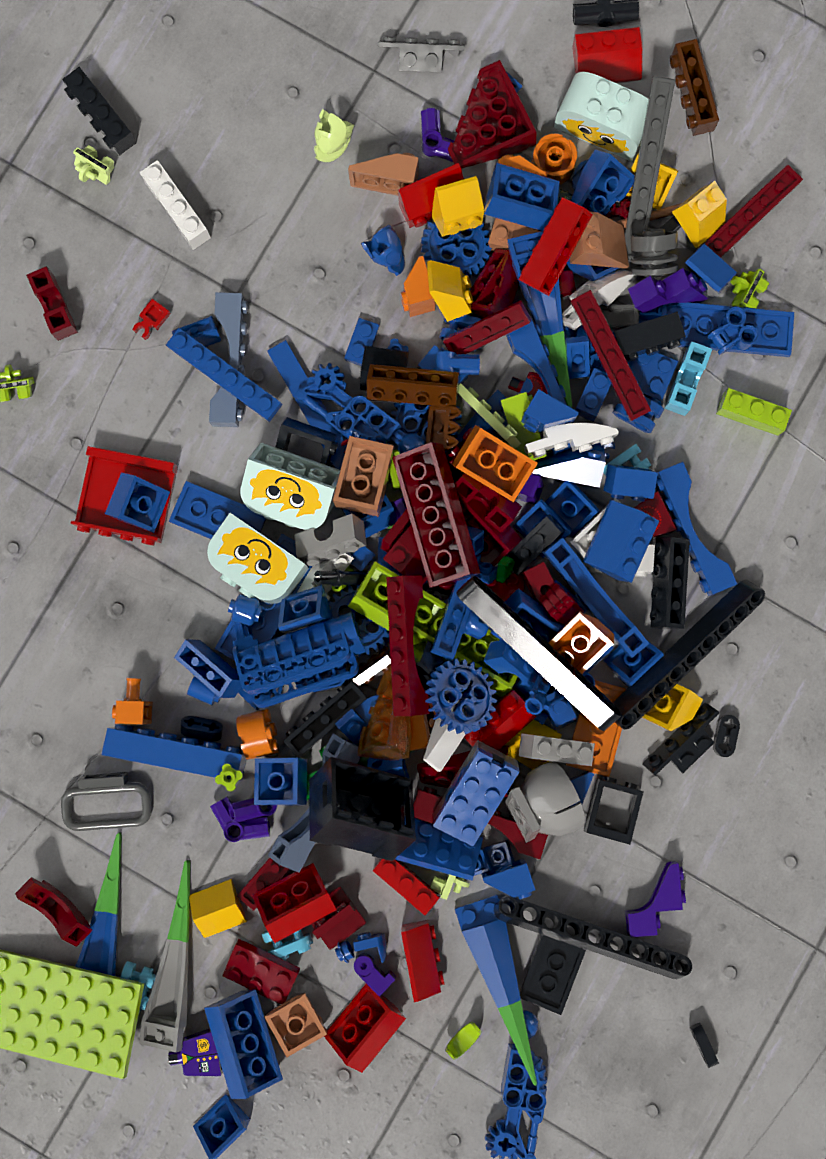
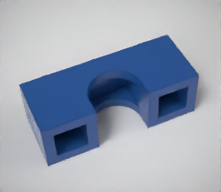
M504 640L491 642L484 662L498 674L507 672L518 676L514 687L526 697H530L529 692L533 688L539 673ZM543 677L537 691L547 695L551 684Z

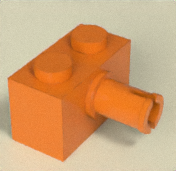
M126 678V698H124V701L116 700V705H113L112 718L115 719V724H152L153 702L139 699L141 679Z

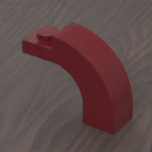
M31 877L15 893L18 900L41 912L53 924L62 940L75 947L93 931L78 908L63 893L45 880L40 882Z

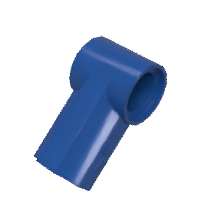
M451 351L437 352L436 370L458 372L459 375H479L480 354H456Z

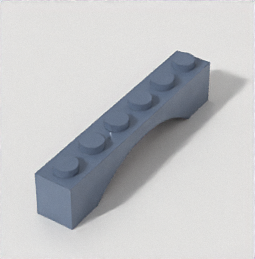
M215 292L214 314L227 335L230 351L229 365L245 376V366L242 365V357L246 355V344L243 343V335L247 334V323L244 322V314L248 313V301H245L242 293ZM220 387L210 400L209 423L212 427H239V421L243 419V409L239 408L240 400Z
M332 734L322 753L323 765L330 757L357 764L364 750L352 742ZM309 808L293 826L278 836L268 854L279 865L299 873L316 843L310 841Z

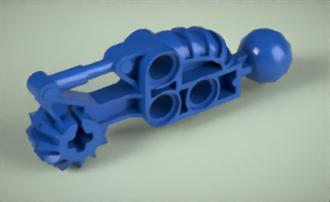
M328 363L326 368L319 364V371L312 369L314 376L307 379L308 386L296 392V398L301 403H305L312 410L321 414L330 426L348 439L349 436L384 444L395 442L399 445V454L426 444L421 436L417 434L406 435L402 432V427L397 421L366 397L356 396L352 398L345 393L347 384L342 381L345 375L340 373L338 366L333 368L331 363ZM325 380L331 381L330 384H327V383L324 384L323 382H324ZM312 398L332 400L343 408V411L327 412ZM358 405H366L363 412H356ZM382 417L383 422L380 425H373L375 418ZM351 421L352 426L349 429H342L343 423Z
M523 1010L528 1039H530L538 1030V1020L532 1012ZM511 1043L508 1044L501 1085V1095L507 1106L505 1119L496 1120V1128L493 1126L488 1127L490 1134H485V1140L487 1141L485 1147L487 1151H491L490 1154L493 1159L498 1155L499 1159H504L505 1157H508V1159H517L518 1157L520 1159H536L535 1149L538 1124L543 1120L544 1108L546 1106V1067L542 1064L543 1059L540 1056H535V1053L531 1050L537 1085H533L515 1044ZM514 1067L522 1069L518 1075L510 1073ZM511 1090L518 1092L514 1098H508L506 1095ZM532 1095H540V1099L538 1101H529ZM522 1110L532 1120L526 1149L519 1132ZM504 1138H508V1140H505L504 1144L501 1143L504 1140Z

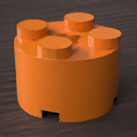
M556 133L548 134L542 137L535 146L531 163L546 172L547 178L560 181V185L569 180L573 174L577 160V149L570 139L564 138L563 135Z
M269 709L244 714L236 719L238 737L241 736L243 743L240 745L247 760L279 753L277 740H274V736L277 735V729L274 722L270 723L271 714Z

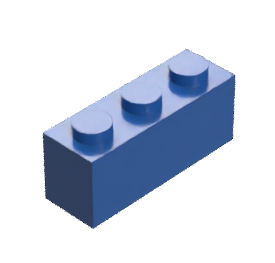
M185 639L174 658L219 698H235L242 687L238 672L201 640Z

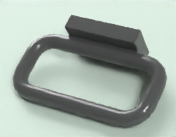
M128 772L83 775L78 780L79 787L69 788L61 797L63 822L67 828L73 831L144 825L151 816L149 791L140 783H127L129 781ZM131 791L138 792L141 795L143 811L142 815L137 818L75 822L71 817L70 799L73 796Z

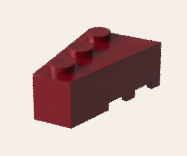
M496 248L470 289L473 297L471 310L477 318L484 319L513 303L519 281L512 266L509 250Z

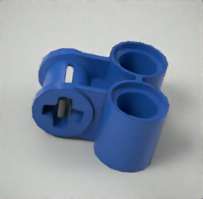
M740 307L730 308L722 319V326L707 336L717 347L719 355L725 353L733 346L740 350H748L758 340V330L754 326L743 325L746 320V313ZM729 316H735L738 319V323H732ZM742 334H747L751 342L744 341Z

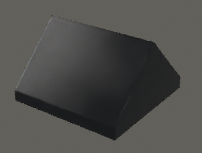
M365 346L360 370V390L367 391V376L370 364L407 368L409 352Z

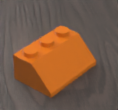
M579 612L548 643L583 674L614 644V633L598 619Z

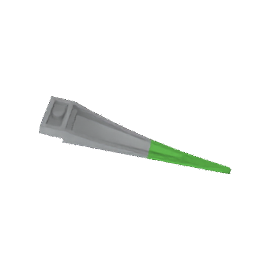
M190 860L184 862L167 941L141 1020L139 1044L172 1052L182 1051L184 1027L187 1026Z

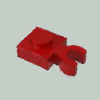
M151 299L139 314L143 321L136 323L132 330L137 333L140 329H145L141 337L146 340L150 337L151 328L153 327L158 331L171 313L154 299Z

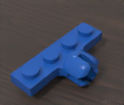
M471 577L455 582L430 651L450 661L455 657L462 634H467L479 640L486 635L489 626L467 607L456 594V591Z

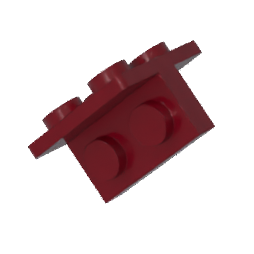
M340 886L329 894L337 910L311 924L314 928L312 933L317 940L321 937L329 950H332L337 946L338 942L341 943L366 924L363 916Z

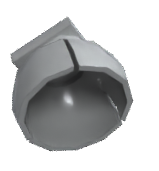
M556 762L539 765L526 775L521 787L511 790L505 801L526 843L535 839L538 833L563 836L573 833L584 826L585 815L580 802L566 809L580 801L567 774Z

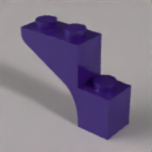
M684 268L662 281L650 275L628 289L635 308L643 313H647L664 304L699 303L708 299L706 294L708 288L704 280L697 278L693 272L690 273Z
M669 861L665 864L651 898L645 905L634 910H625L626 930L630 937L658 935L657 929L661 927L659 914L656 915V912L683 910L686 896L684 889L681 890L680 880H684L682 866L679 867V863L676 861Z

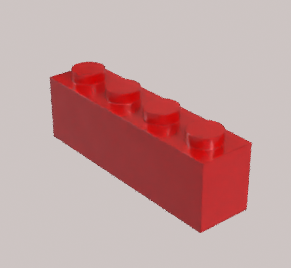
M562 197L559 204L555 207L554 214L549 223L545 226L538 244L533 248L532 255L522 269L518 280L549 296L593 214L584 207Z

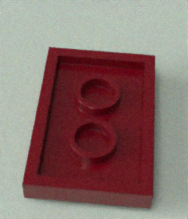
M238 939L222 976L250 990L256 989L258 994L282 1004L286 1001L301 968Z

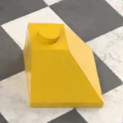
M676 684L642 718L669 731H673L694 718L703 699L691 690Z

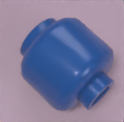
M239 594L236 600L231 599L228 612L232 613L231 618L233 622L251 626L254 622L258 623L263 605H259L258 598H248L244 594Z

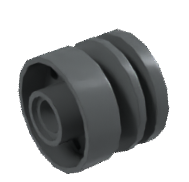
M648 229L630 235L631 251L641 252V255L631 258L632 263L641 264L631 267L633 275L658 277L678 271V264L668 263L678 260V255L668 253V250L678 247L677 231Z

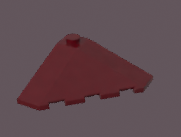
M500 60L479 70L477 87L471 90L466 103L468 109L465 116L461 115L456 128V133H458L454 143L450 142L448 147V153L454 165L459 163L461 169L499 159L505 155L517 154L536 145L537 132Z

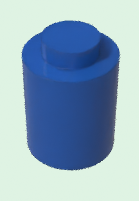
M194 676L187 695L210 705H213L214 702L219 703L221 698Z

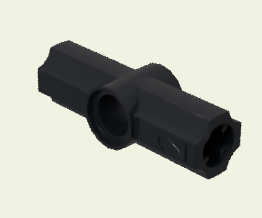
M597 0L595 3L573 4L574 25L597 24L599 27H609L616 22L637 21L639 19L638 0Z

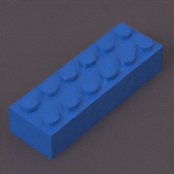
M115 724V727L107 728L101 754L104 756L214 778L220 775L224 764H230L232 768L244 774L247 759L241 747L230 745L226 746L225 749L220 748L221 743L208 741L200 744L199 739L182 737L180 740L177 739L176 734L166 732L155 735V730L137 728V731L133 730L134 726L126 724Z

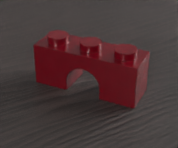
M45 266L27 274L26 276L34 295L38 298L45 313L43 316L50 333L58 341L78 333L55 276L49 268Z
M464 472L454 483L458 497L466 504L471 499H477L484 504L487 509V515L484 519L500 533L514 521L522 508L517 501H510Z

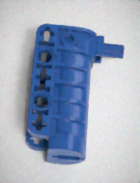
M352 612L263 643H259L257 639L250 635L247 625L237 623L234 626L237 640L233 641V655L240 684L244 691L250 694L253 703L258 708H266L355 677L359 671L356 655L366 652L361 633ZM347 663L351 665V671L348 672L345 670V664ZM335 667H338L340 673L339 675H337ZM327 670L332 671V675L330 678H321L322 672ZM316 674L318 682L314 681L315 678L313 677V675ZM304 678L308 680L307 686L301 684ZM292 682H295L297 689L294 690ZM289 685L286 693H278L280 686ZM273 689V693H274L275 697H272V695H271L272 693H271L270 690ZM261 693L267 695L264 697L263 701H260L258 699L260 698Z

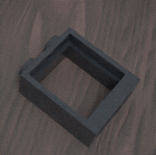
M287 417L281 424L275 448L287 451L291 435L295 434L324 444L325 447L320 463L332 467L333 463L329 461L331 455H335L338 443L335 442L337 434Z
M604 776L603 780L597 778L584 832L631 845L644 791L638 790L639 785L625 782L624 786L616 784L617 779ZM604 787L635 795L625 833L594 824Z

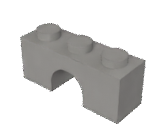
M354 514L333 520V532L327 540L326 535L315 528L295 534L297 559L308 566H316L327 559H336L341 554L355 552L358 548L367 546L364 521Z
M521 733L519 756L592 766L595 743Z

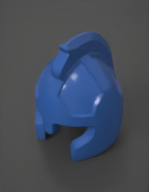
M391 225L380 229L371 241L361 243L363 249L373 262L388 267V271L396 276L402 273L405 267L401 240Z

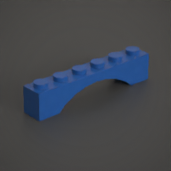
M531 320L529 324L506 334L513 354L522 358L536 371L545 385L548 395L566 405L564 388L557 383L556 377H558L555 366L549 363L547 358L549 357V351L546 344L542 345L540 341L541 331L538 324H534ZM568 443L567 448L555 451L554 448L551 450L553 455H557L572 448L570 443Z
M681 462L658 472L656 488L659 492L662 491L665 499L663 502L668 512L671 511L674 518L672 521L676 527V532L680 531L683 539H690L689 554L692 558L690 560L691 567L695 573L698 572L701 579L699 585L704 593L707 592V595L711 596L737 585V582L729 564L712 554L702 544L693 529L688 507L692 481L684 463Z
M558 538L542 552L593 615L614 633V640L627 656L633 658L650 644L601 588L563 538Z

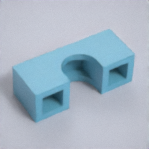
M691 341L686 348L664 409L683 416L690 411L697 393L696 387L711 355V348Z

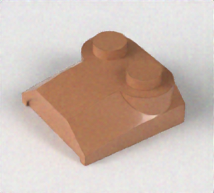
M306 993L289 999L264 1016L286 1057L327 1035L323 1019L317 1014Z

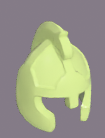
M322 109L319 115L320 122H317L314 132L317 144L314 147L315 158L322 162H331L339 158L346 150L351 139L354 124L341 120L336 115L329 114Z

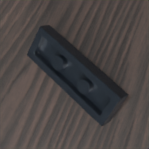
M550 514L506 555L514 559L513 571L517 575L522 573L564 532L563 528Z

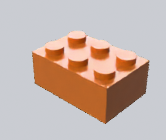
M477 425L474 426L452 462L453 466L512 502L515 501L538 464Z

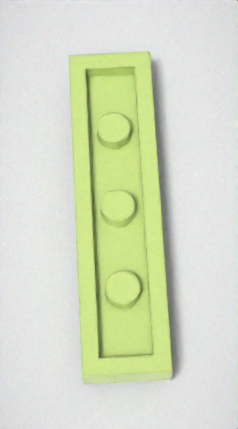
M461 383L458 385V394L511 447L516 449L521 444L515 437L518 433L509 424L505 427L502 424L505 420L496 411L492 414L490 412L491 406L484 399L479 402L477 400L479 395L471 387L466 389Z

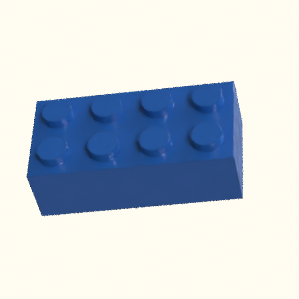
M256 989L240 991L204 1008L231 1099H247L283 1080Z

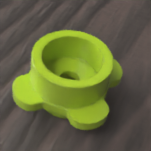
M224 764L220 775L215 777V782L225 786L227 791H234L237 782L242 779L243 774L241 771L232 768L230 764Z

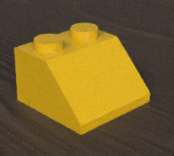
M476 176L435 188L432 218L442 237L454 235L460 231L482 225L484 206Z
M713 181L696 191L672 211L695 248L699 247L725 224L727 199L716 181Z
M432 260L427 261L429 292L447 322L472 313L471 303H473V297L469 290L472 287L469 276H464L460 267Z

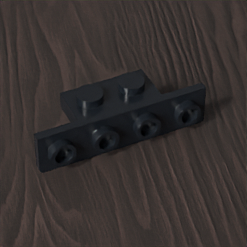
M704 703L699 707L694 718L680 726L661 746L648 756L642 765L656 776L671 761L683 774L715 743L704 728L719 714L718 710L708 703Z

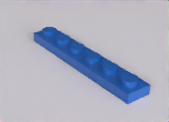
M180 328L177 329L167 342L166 346L268 422L272 420L283 405Z

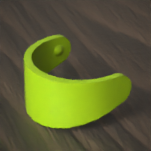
M469 1022L449 1041L445 1051L453 1060L458 1059L477 1041L482 1031L474 1022Z

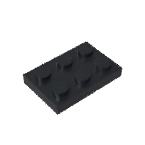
M541 935L520 989V998L562 1015L586 949Z

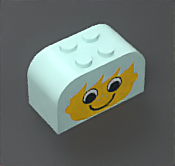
M578 72L575 74L558 110L554 128L632 162L641 144L648 98L596 74Z
M260 443L248 458L241 485V498L251 511L263 515L266 519L277 520L289 527H297L304 530L317 528L323 524L334 506L333 497L341 470Z
M231 513L226 517L208 545L207 554L209 562L222 574L220 577L222 580L233 587L239 585L241 587L239 591L248 598L257 597L261 601L270 604L280 603L282 599L291 595L309 569L305 563Z

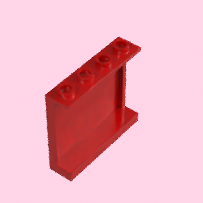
M87 446L86 455L89 457L76 519L71 521L70 524L76 526L77 531L90 533V530L99 531L98 535L111 537L112 534L120 535V539L133 542V538L142 539L141 543L154 546L155 542L162 543L178 466L172 462ZM121 473L137 476L170 491L154 533L105 514Z

